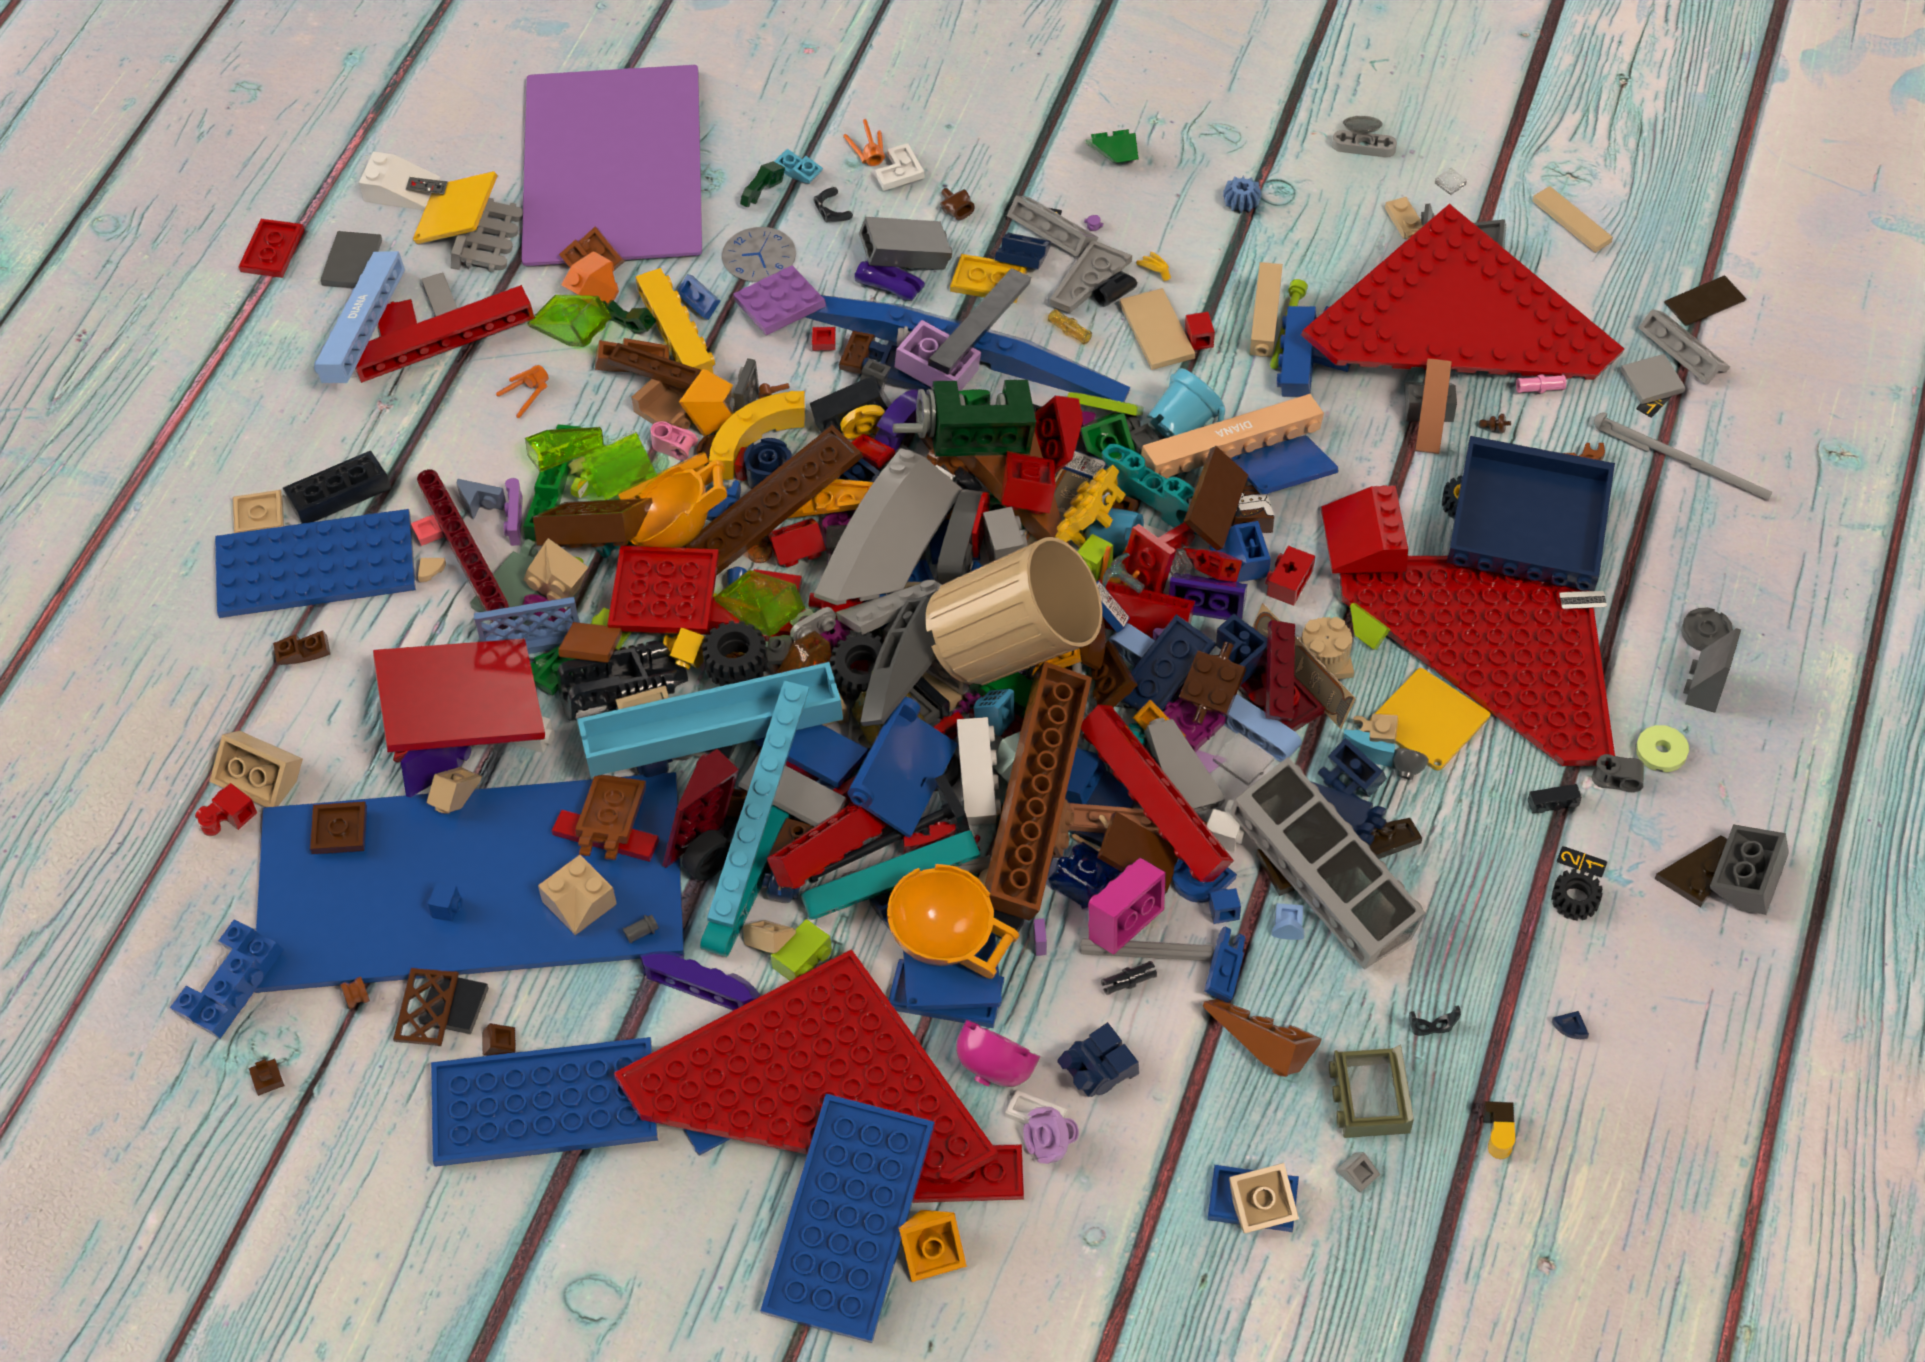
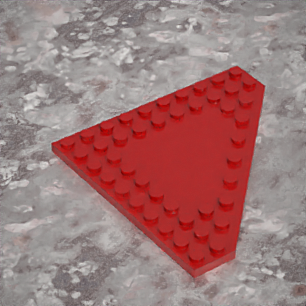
M1450 203L1310 323L1301 334L1302 337L1335 365L1345 366L1346 363L1359 364V367L1378 368L1379 365H1388L1395 369L1423 367L1426 370L1429 358L1452 361L1451 369H1456V372L1475 373L1476 371H1488L1489 374L1507 375L1511 372L1521 373V376L1535 377L1541 374L1564 375L1565 378L1571 379L1573 376L1585 377L1587 380L1596 379L1625 350L1624 347Z
M1408 556L1406 572L1340 573L1343 603L1349 607L1352 603H1356L1390 628L1387 634L1390 638L1560 765L1596 766L1600 756L1604 754L1615 756L1594 607L1563 609L1559 595L1564 592H1587L1588 590L1583 591L1542 581H1532L1526 578L1446 563L1448 556Z
M852 949L614 1072L616 1081L641 1120L808 1154L825 1095L829 1094L934 1121V1130L920 1175L922 1179L952 1184L998 1158V1152Z

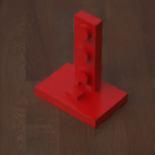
M1182 523L1162 536L1157 537L1140 524L1134 526L1119 571L1122 584L1135 571H1139L1140 574L1129 586L1163 594L1175 553L1185 546L1188 547L1195 538L1194 531L1188 525Z

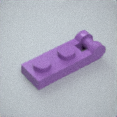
M509 478L505 482L509 503H505V516L508 517V522H504V535L509 536L511 546L521 545L523 496L519 480Z

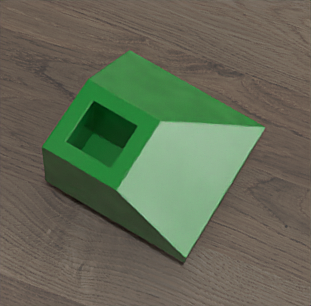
M1129 129L1112 131L1113 136H1108L1107 132L1091 134V139H1086L1088 146L1113 163L1139 160L1136 133L1129 134Z

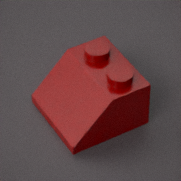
M813 518L775 529L767 535L777 563L779 565L784 564L785 567L798 564V559L807 557L808 560L822 556L821 552L826 551L818 522Z

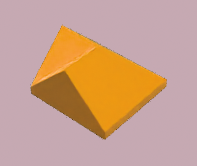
M706 369L701 370L679 401L703 436L709 435L721 428L726 420L733 415L730 407L733 384Z
M920 1210L899 1227L911 1282L967 1267L954 1212Z

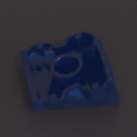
M1081 842L1072 848L1071 854L1068 857L1063 856L1057 860L1055 871L1048 880L1052 890L1056 889L1078 903L1083 910L1088 908L1090 899L1105 889L1111 880H1115L1121 871L1097 858L1099 851L1085 842Z

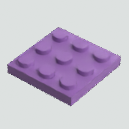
M793 265L733 294L736 303L766 336L826 307L825 299Z

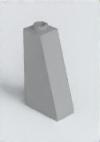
M1159 718L1151 721L1144 733L1152 758L1197 813L1221 806L1225 801L1224 794L1174 720L1165 721L1164 718Z

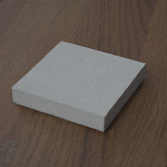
M1665 354L1625 364L1621 367V373L1641 405L1681 394L1685 391L1683 382Z

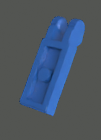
M1226 926L1220 930L1204 992L1229 1002L1234 995L1244 955L1242 951L1245 936L1240 933L1237 934L1232 946H1229L1231 929Z

